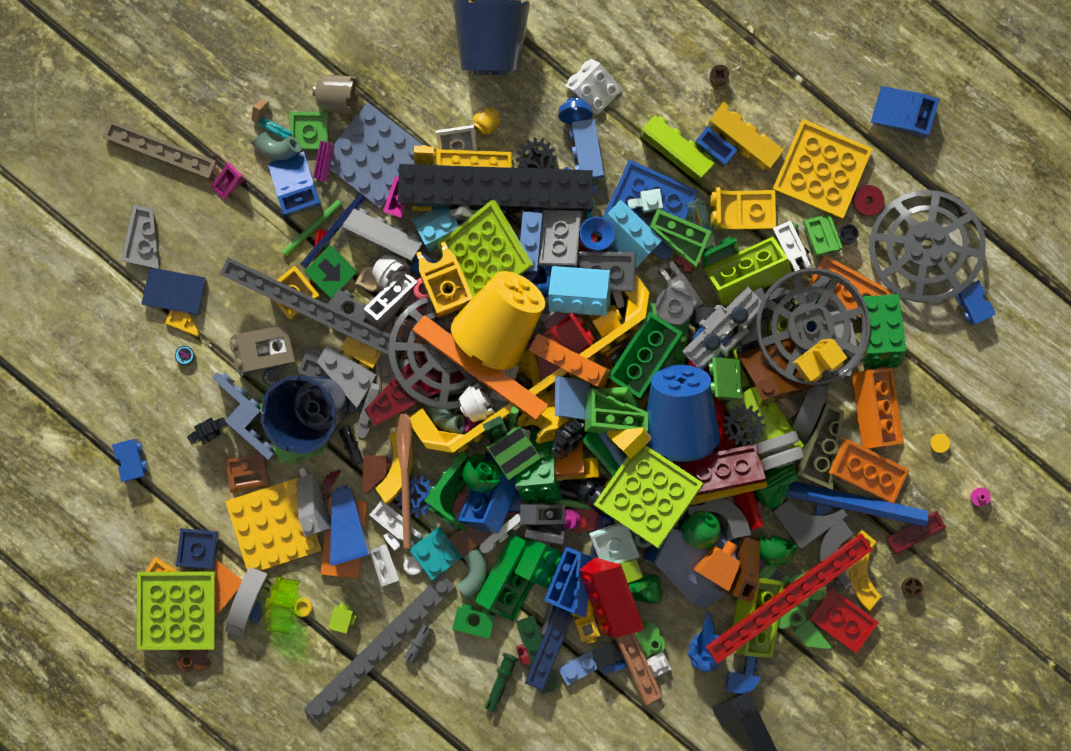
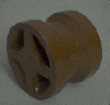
M724 65L714 66L709 76L711 83L715 86L724 85L729 78L728 68Z
M910 577L902 582L901 588L905 595L917 597L923 591V584L919 579Z

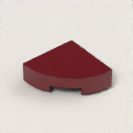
M524 644L516 645L520 664L531 663Z

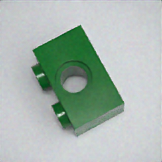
M462 604V607L458 606L452 630L490 639L496 615H493L492 611L481 608V611L473 610L474 606ZM472 615H477L480 619V623L476 626L469 623V617Z

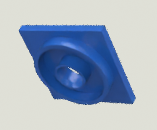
M628 160L603 218L620 200L628 206V200L640 199L641 191L660 189L662 210L686 220L699 190L632 160ZM639 208L631 209L642 221L650 226L652 220L642 219L638 213ZM662 241L651 254L667 261L672 249Z

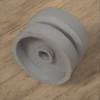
M796 431L755 445L760 455L771 452L772 456L766 457L761 461L764 471L794 463L793 461L805 457L801 447L789 449V446L799 441Z

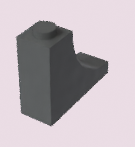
M789 500L783 501L781 505L771 511L792 541L798 545V549H802L847 516L844 509H839L834 513L823 516L809 515L797 509Z

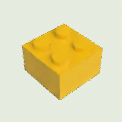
M293 266L277 279V281L317 300L321 298L296 266ZM275 301L289 320L293 321L301 314Z

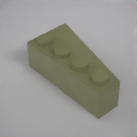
M827 403L823 404L816 424L806 444H804L803 452L805 457L798 459L794 468L798 477L833 490L834 475L829 474V471L839 451L838 444L839 437L841 436L844 410Z

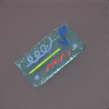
M699 197L686 204L690 222L710 230V234H712L705 198Z

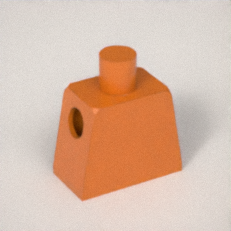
M727 541L722 550L712 546L693 570L729 591L740 565V561L732 557L738 546L730 541Z

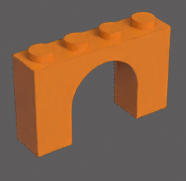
M537 333L529 349L530 352L597 387H606L611 370Z

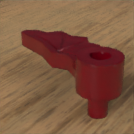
M340 470L336 472L331 471L329 475H326V479L323 481L325 489L321 492L324 499L330 497V487L334 485L341 473Z

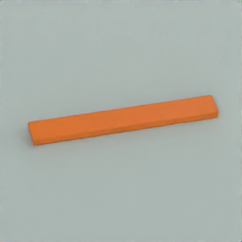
M425 315L412 329L413 333L513 406L518 407L520 411L535 422L547 409L548 404L501 370L483 365V361L474 355L472 357L468 356L458 346L450 333Z

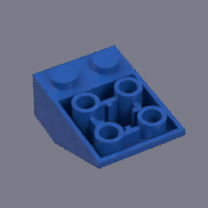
M881 86L870 123L925 139L929 136L940 99L922 93Z
M304 151L288 160H277L268 163L283 215L286 218L322 206Z

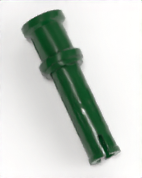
M503 653L502 655L504 658L500 668H497L498 675L485 706L486 709L493 712L497 711L509 678L513 677L512 671L516 662L519 661L518 657L508 653Z

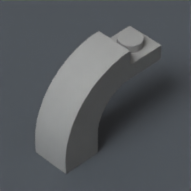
M249 567L231 606L225 632L240 638L244 637L251 613L264 587L267 573Z

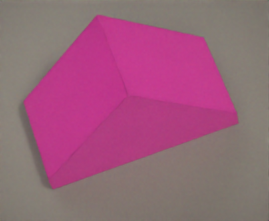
M228 162L211 187L223 199H226L245 181V178Z
M395 176L383 212L402 218L407 206L398 205L399 177Z

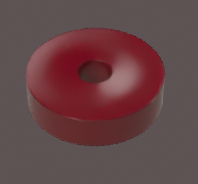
M865 185L854 194V208L863 216H873L884 206V195L876 186ZM871 198L872 203L867 204L865 199Z

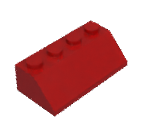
M594 558L579 570L582 577L581 580L587 591V597L591 602L593 613L596 616L599 630L602 634L617 638L644 630L621 564Z

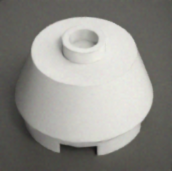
M385 254L374 265L372 274L379 287L385 289L403 271L410 274L411 270L406 259L393 254Z
M479 383L473 386L470 385L459 398L462 405L460 407L461 411L472 422L486 420L496 413L492 410L494 406L488 395L480 391L482 387Z

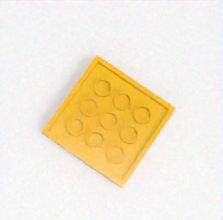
M802 119L772 190L843 219L873 148Z
M298 478L225 501L247 571L249 567L261 571L322 551L317 533L305 537L299 521Z

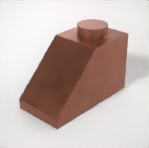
M364 455L362 494H368L387 476L391 469V460H388V456Z

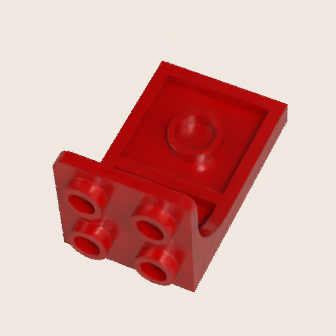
M573 313L541 334L577 354H581L594 345L592 342L595 340L589 330L585 332L582 328L584 322L578 314L574 316ZM534 340L527 344L526 349H530ZM535 354L539 374L542 379H545L561 368Z

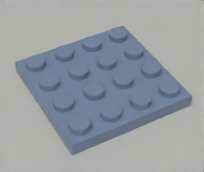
M367 102L335 142L330 170L381 209L387 201L394 177H399V164H414V146H422V144Z

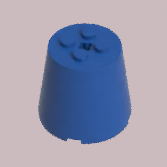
M674 365L657 371L651 380L646 411L648 412V433L651 435V440L646 446L658 454L668 457L670 461H693L712 454V450L720 444V431L714 396L711 392L710 376L704 370L689 365Z

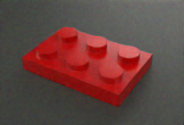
M833 588L828 591L809 617L812 622L856 654L879 623Z

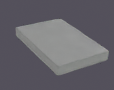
M543 210L538 257L539 266L577 267L582 211Z

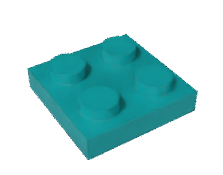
M440 526L408 550L431 581L462 558Z

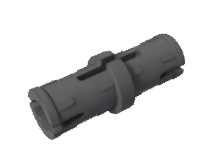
M422 624L416 638L412 639V644L404 656L406 660L415 663L422 648L426 647L425 643L433 631L432 628Z

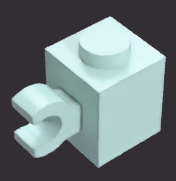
M660 189L641 191L640 199L628 200V207L630 209L642 207L643 214L656 212L657 209L662 210Z

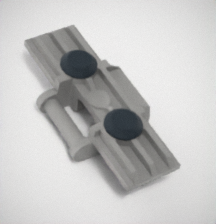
M747 287L726 309L721 305H717L713 309L714 313L706 320L702 319L698 323L704 330L682 352L697 368L702 370L719 353L727 357L728 352L745 335L748 336L750 334L746 327L757 317L761 300ZM737 326L740 330L723 346L721 340Z

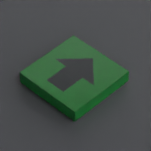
M329 245L303 273L331 299L357 271Z

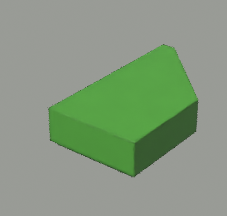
M809 619L794 630L806 647L831 648Z

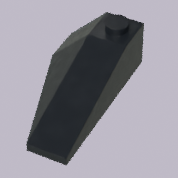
M749 692L739 693L712 707L720 724L747 751H777Z

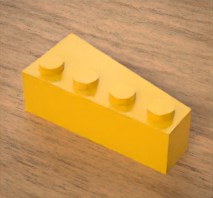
M723 101L707 126L733 147L735 146L739 149V153L743 157L754 160L758 168L769 171L784 149L765 134L760 136L758 134L759 130L750 123L745 124L741 118L742 116L737 112H730L727 109L729 105Z

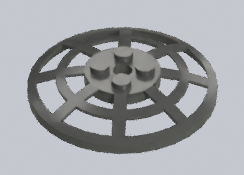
M934 190L914 191L892 201L877 217L869 242L870 260L880 281L894 294H899L900 297L918 303L941 302L963 292L975 280L982 268L986 249L982 225L972 209L959 198ZM932 195L931 205L917 206L907 210L901 203L915 196ZM940 197L957 203L967 214L958 219L950 211L938 207ZM895 207L900 216L892 224L889 233H877L883 218ZM929 211L928 221L917 223L911 216L917 212ZM937 212L947 216L953 222L946 227L936 223ZM903 220L911 227L906 236L894 235L897 227ZM971 220L974 221L979 233L980 250L968 247V236L963 225ZM956 229H959L961 233L962 246L951 244L949 234ZM930 240L933 243V247L925 249L922 246V242ZM875 241L887 242V254L892 264L883 271L876 258ZM893 243L904 244L906 254L896 260L893 252ZM949 252L960 253L961 256L958 262L950 269L945 262ZM967 255L977 257V264L972 273L960 284L954 274L962 267ZM911 261L919 266L918 276L910 274L902 266ZM939 266L944 273L937 277L925 278L927 268ZM897 270L906 279L916 282L915 294L898 288L887 277ZM946 279L949 280L954 288L940 295H922L924 284L939 283Z
M806 268L783 276L768 289L758 309L756 335L763 356L779 374L797 383L820 385L843 377L858 364L869 341L870 317L863 297L849 280L830 270ZM817 274L829 277L831 280L825 289L817 286L803 287L801 275ZM793 278L795 290L786 294L778 304L769 299L771 294L781 284ZM838 283L851 293L858 308L847 311L843 302L832 293ZM804 292H816L822 295L817 304H807ZM797 295L799 307L794 309L793 312L783 308L789 299ZM829 298L837 305L841 313L831 315L825 308ZM766 306L774 311L771 322L772 335L762 339L761 319L764 307ZM779 315L788 319L787 330L780 333L777 332ZM861 315L862 334L859 346L857 347L848 342L850 335L849 318ZM843 320L844 331L841 339L833 335L834 323ZM809 321L815 324L813 332H809L806 328ZM790 338L796 345L792 355L784 349L780 342L781 340ZM822 339H834L842 351L845 349L854 353L852 359L842 369L832 375L830 371L825 370L822 373L823 378L816 382H805L803 378L793 375L795 366L792 362L800 357L803 349L809 350ZM775 343L780 353L789 360L785 371L772 360L765 346Z
M430 298L420 299L410 305L393 325L388 342V360L391 371L400 387L419 403L438 409L459 408L462 406L460 401L447 402L449 390L461 389L469 384L473 386L479 383V381L426 341L424 344L414 343L416 334L412 331L407 343L396 342L399 328L409 314L417 323L423 317L416 308L431 300ZM456 311L445 315V327H441L451 335L453 317H456L459 313ZM432 312L426 315V317L431 320L437 317V314ZM395 350L407 351L408 361L414 374L406 381L398 368ZM413 351L424 352L427 363L420 369L416 364ZM434 369L442 373V382L432 381L425 374ZM460 370L466 377V380L449 384L450 373ZM420 379L428 386L441 390L440 400L434 401L417 393L411 386ZM485 385L480 391L486 393L490 388Z

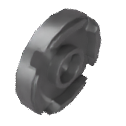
M677 286L663 290L657 297L655 304L658 316L670 325H681L687 322L694 311V300L690 293L684 288Z

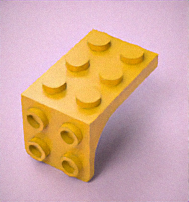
M716 187L712 195H710V206H714V211L711 214V225H714V230H758L776 227L775 190L725 191L720 190V187Z

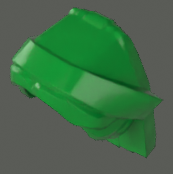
M792 464L764 471L767 487L754 490L756 499L762 505L773 509L781 505L786 499L789 484L798 480Z
M643 574L642 578L628 583L635 601L650 604H659L661 602L663 591L661 590L659 576Z

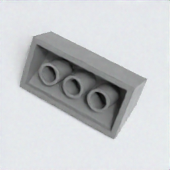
M362 208L359 211L353 209L342 226L346 232L393 255L404 258L411 264L417 256L416 253L420 252L424 245L421 237L413 233L409 236L403 233V228L397 225L391 227L386 224V220L378 216L376 219L369 216L370 212Z

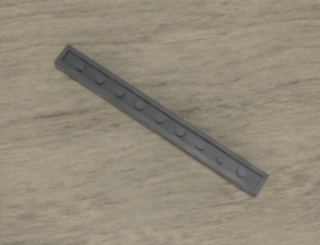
M227 258L220 275L388 355L390 334L238 261ZM396 337V342L403 343V340ZM395 350V357L397 356L399 350Z
M441 573L304 710L318 722L456 586Z

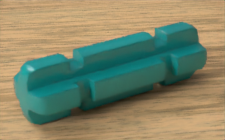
M261 117L258 122V126L281 137L283 140L288 136H293L291 131L269 121L265 117Z

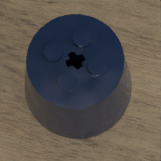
M453 0L461 71H473V75H489V72H491V75L494 76L507 75L508 72H519L530 2L524 1V3H521L520 0H476V3L468 2V0Z
M289 376L277 381L268 389L262 400L260 418L266 435L277 447L284 451L307 454L325 445L343 422L347 413V398L340 385L328 377Z

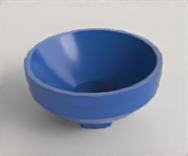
M569 98L558 109L559 120L566 124L572 125V122L590 120L593 117L592 107L581 98Z
M598 216L591 217L580 228V240L591 251H603L613 243L615 230L607 219ZM599 233L602 236V240L600 242H593L591 235Z

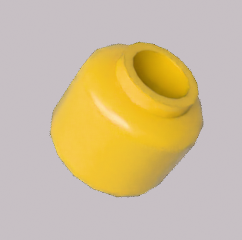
M482 107L473 116L474 129L480 135L492 134L500 125L499 112L493 107Z

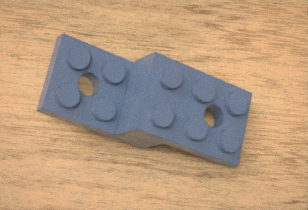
M217 372L212 379L240 403L225 422L264 457L273 461L277 457L273 445L266 441L263 442L261 440L262 435L255 429H252V426L260 419V403L256 399H249L247 397L249 393L239 385L236 387L233 384L235 380L228 374Z

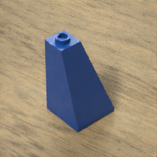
M347 485L337 487V492L332 493L331 566L372 554L353 488H347Z

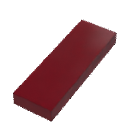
M934 511L928 515L927 527L910 524L886 537V540L894 555L945 529L946 526L938 511Z

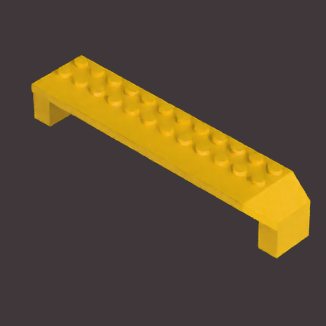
M637 274L635 292L621 291L627 299L624 324L579 355L594 362L596 359L594 356L599 353L603 355L611 350L612 347L610 345L614 342L618 345L627 337L626 334L630 331L632 333L638 331L646 318L649 291ZM559 368L528 391L539 398L548 392L547 389L553 386L555 388V377H566L567 375L571 377L574 374ZM509 403L465 435L439 431L424 409L410 417L411 427L427 449L452 454L458 452L460 454L462 451H467L469 449L468 445L473 441L478 443L485 438L484 423L498 416H501L502 420L506 419L508 422L511 408L514 406Z

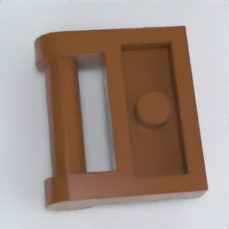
M261 453L225 459L231 493H237L238 490L263 486L265 488L270 486L265 457ZM261 473V479L239 483L235 481V477Z

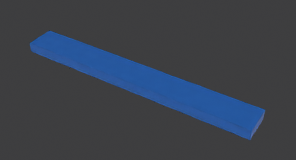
M799 482L789 484V490L787 491V496L920 526L927 527L928 511Z

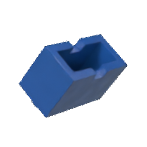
M709 126L705 128L695 141L699 149L708 153L723 168L737 152L735 147L722 139Z
M979 280L971 283L963 292L955 296L957 304L959 306L962 305L965 311L963 316L966 322L971 323L972 326L996 315L990 301L986 302L983 297L986 293Z
M138 439L112 444L115 459H119L121 466L118 467L121 482H128L147 476L146 472L149 471L147 461H143L141 453H144L142 443L138 442Z

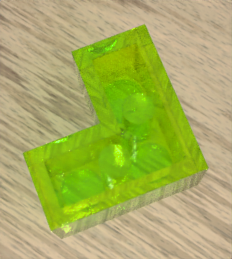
M277 577L275 584H271L269 591L271 597L267 598L265 603V609L268 610L264 615V622L267 623L266 631L289 635L293 623L294 607L299 593L300 581Z

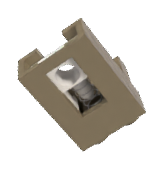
M286 325L239 333L230 337V349L235 356L234 366L240 376L295 362ZM265 343L263 346H256V344ZM272 343L278 346V351L272 348ZM263 353H265V354L267 353V356L258 357V355H262Z

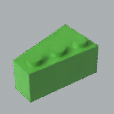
M657 209L649 227L665 244L695 269L711 231Z
M594 388L585 394V432L607 434L608 431L644 428L648 432V412L628 403L624 404L617 401L614 397L599 393Z

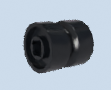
M587 478L578 487L576 497L583 503L588 504L595 512L601 513L600 509L594 506V503L605 487L601 486L593 478Z

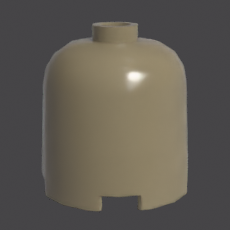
M324 75L318 80L317 85L313 86L312 96L315 97L317 106L322 110L353 115L359 99V94L355 93L356 85L359 86V80L353 76Z

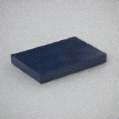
M149 267L141 304L143 306L199 316L206 277Z

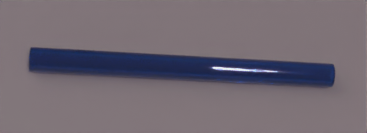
M358 194L300 263L304 269L310 265L342 227L353 209H357L366 198L363 194Z

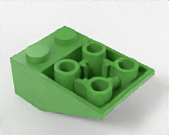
M713 357V363H709L710 375L714 377V382H711L712 394L720 402L743 400L740 360Z

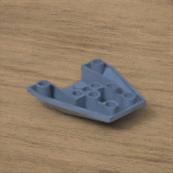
M673 528L663 542L654 564L689 602L706 609L723 598L726 593L722 587L693 570L709 549L702 548L698 550L690 546L683 538L685 535L683 529L681 531L679 528ZM724 532L720 533L718 541L713 545L721 550L727 543ZM739 540L732 541L733 544L738 546L732 556L735 559L740 551Z

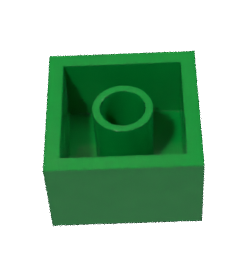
M530 538L514 573L549 589L563 552Z

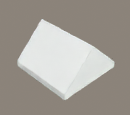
M474 125L436 131L438 149L477 151Z

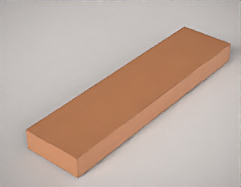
M635 633L615 638L643 704L647 706L663 698Z

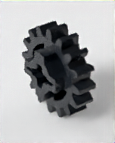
M534 137L533 142L527 139L526 146L524 144L520 145L522 151L517 150L516 152L520 156L516 158V162H520L517 168H529L532 166L541 169H551V166L556 167V163L552 161L557 159L556 155H552L555 152V148L549 149L551 143L548 142L545 145L543 138L540 142H537L536 137ZM535 146L541 147V148H543L544 150H542V151H541V150H538V149L535 148ZM528 150L529 156L523 160L524 154ZM533 152L537 157L541 156L539 158L540 166L535 160L532 161ZM549 157V162L547 166L544 167L543 162L545 159Z
M745 404L742 405V409H739L736 405V411L729 410L730 417H724L728 420V423L723 424L724 427H728V430L724 433L731 435L729 437L730 441L736 439V445L740 441H742L743 446H746L748 441L753 445V439L755 438L759 441L758 434H764V431L761 430V427L766 426V424L761 423L764 416H758L760 410L754 412L752 405L749 409H746ZM745 412L743 417L735 418L738 413ZM752 415L757 420V426H754L752 424ZM748 420L747 424L753 427V429L745 428L742 431V427L736 421L744 422ZM731 424L736 425L738 430L736 435L732 431ZM750 431L754 433L749 438H743Z
M211 417L194 426L196 431L189 434L187 438L191 445L197 444L200 441L203 445L220 437V431L226 428L228 424L225 422L224 417L218 418L215 421Z
M574 419L573 422L570 421L569 424L560 429L552 445V454L559 459H563L564 456L567 457L568 454L577 449L584 434V424Z

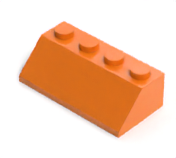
M893 368L852 373L862 446L868 449L904 444Z

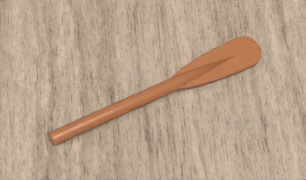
M400 414L396 418V437L402 483L403 548H411L409 491L411 420L408 415Z

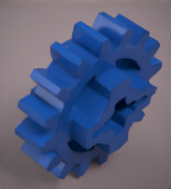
M413 475V480L410 481L409 479V485H411L410 502L413 504V509L410 508V516L412 513H415V516L419 517V512L426 515L425 510L430 506L427 503L424 507L420 508V503L427 498L430 489L433 487L428 486L430 480L423 482V476L419 480H417L416 475ZM419 484H422L428 492L421 491ZM415 487L417 493L421 494V498H418L417 506L415 500L411 498ZM402 491L399 493V496L395 497V499H400L397 507L402 506Z

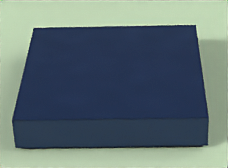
M181 528L176 567L215 570L219 532Z

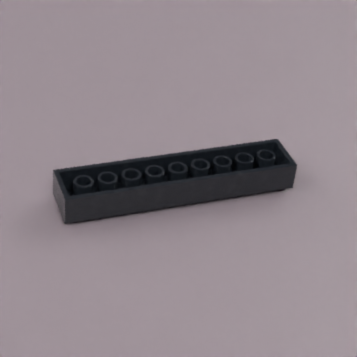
M399 164L398 205L446 208L469 206L470 208L481 209L491 200H495L500 209L579 210L591 212L593 170Z

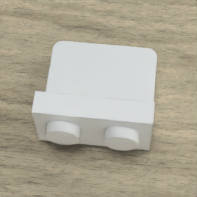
M592 59L586 61L580 71L572 75L565 85L570 92L587 102L592 107L593 114L598 115L621 92L620 85L599 62Z

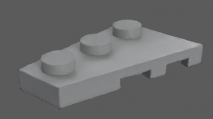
M133 205L121 261L159 269L153 209Z
M328 346L325 347L317 361L329 377L340 385L350 401L358 407L375 379L376 374Z

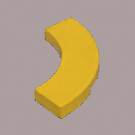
M396 431L388 436L393 447L391 469L384 481L376 487L386 505L402 491ZM411 440V460H410L409 476H410V474H411L412 467H413V444H412V440Z
M860 530L857 535L863 534L873 549L876 541L863 530ZM868 553L848 568V574L856 597L868 611H871L882 596L876 591L868 575L870 553Z

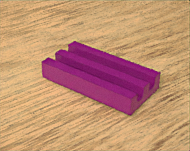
M320 140L313 178L321 182H328L334 144Z

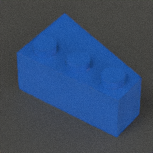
M565 547L544 601L586 618L588 597L579 570L590 562L592 557Z

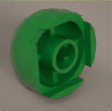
M471 455L465 463L462 473L468 488L480 493L493 490L500 482V477H502V472L498 465L492 460L490 462L485 460L486 456Z
M702 510L686 517L680 527L681 531L683 529L685 534L683 536L685 541L698 550L702 548L710 549L718 541L721 533L720 523L713 514Z
M761 534L759 539L760 557L767 561L766 565L777 568L778 565L788 564L794 558L798 547L797 544L792 546V541L776 535L766 538L767 534Z

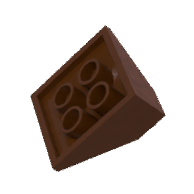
M790 338L781 340L780 342L784 349L792 355L796 347ZM775 343L765 346L772 360L785 371L789 360L780 353ZM760 347L737 354L759 407L813 387V385L794 382L779 374L767 362ZM795 368L793 375L803 378Z

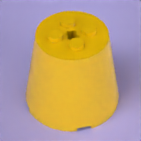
M508 271L498 272L454 318L451 324L453 338L468 356L472 357L474 355L483 361V365L498 370L512 369L520 361L545 307L544 297L540 290L523 276Z

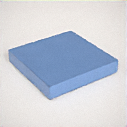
M555 377V416L585 421V394L590 390V382L566 377Z

